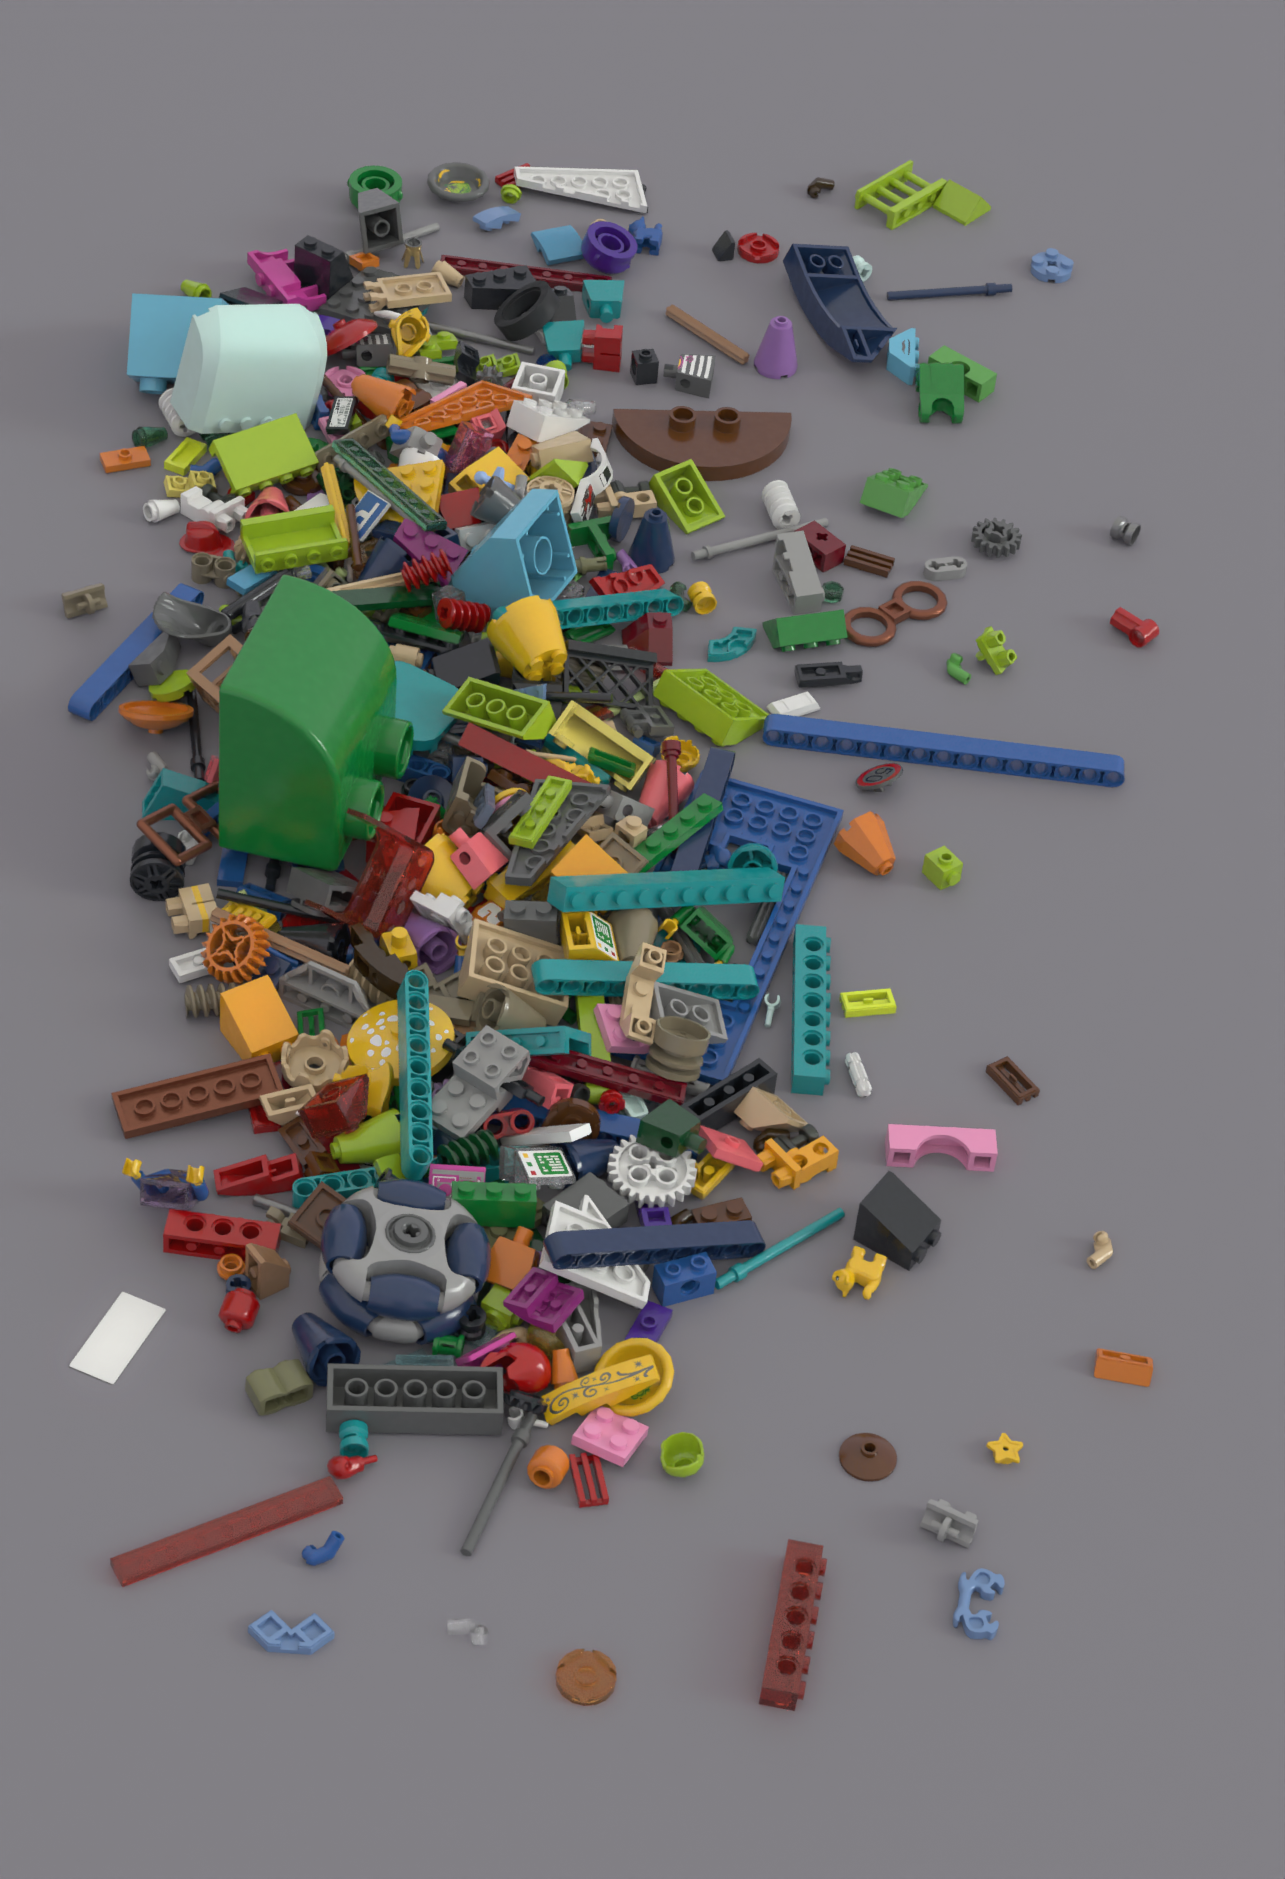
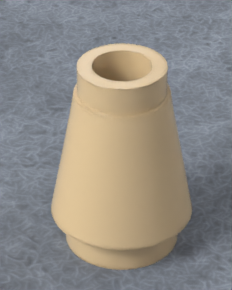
M438 260L431 271L440 272L446 284L456 286L457 288L462 285L465 278L446 261Z

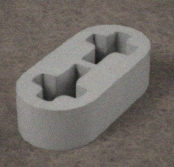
M955 556L929 559L925 562L923 574L925 578L931 581L963 578L967 570V561Z

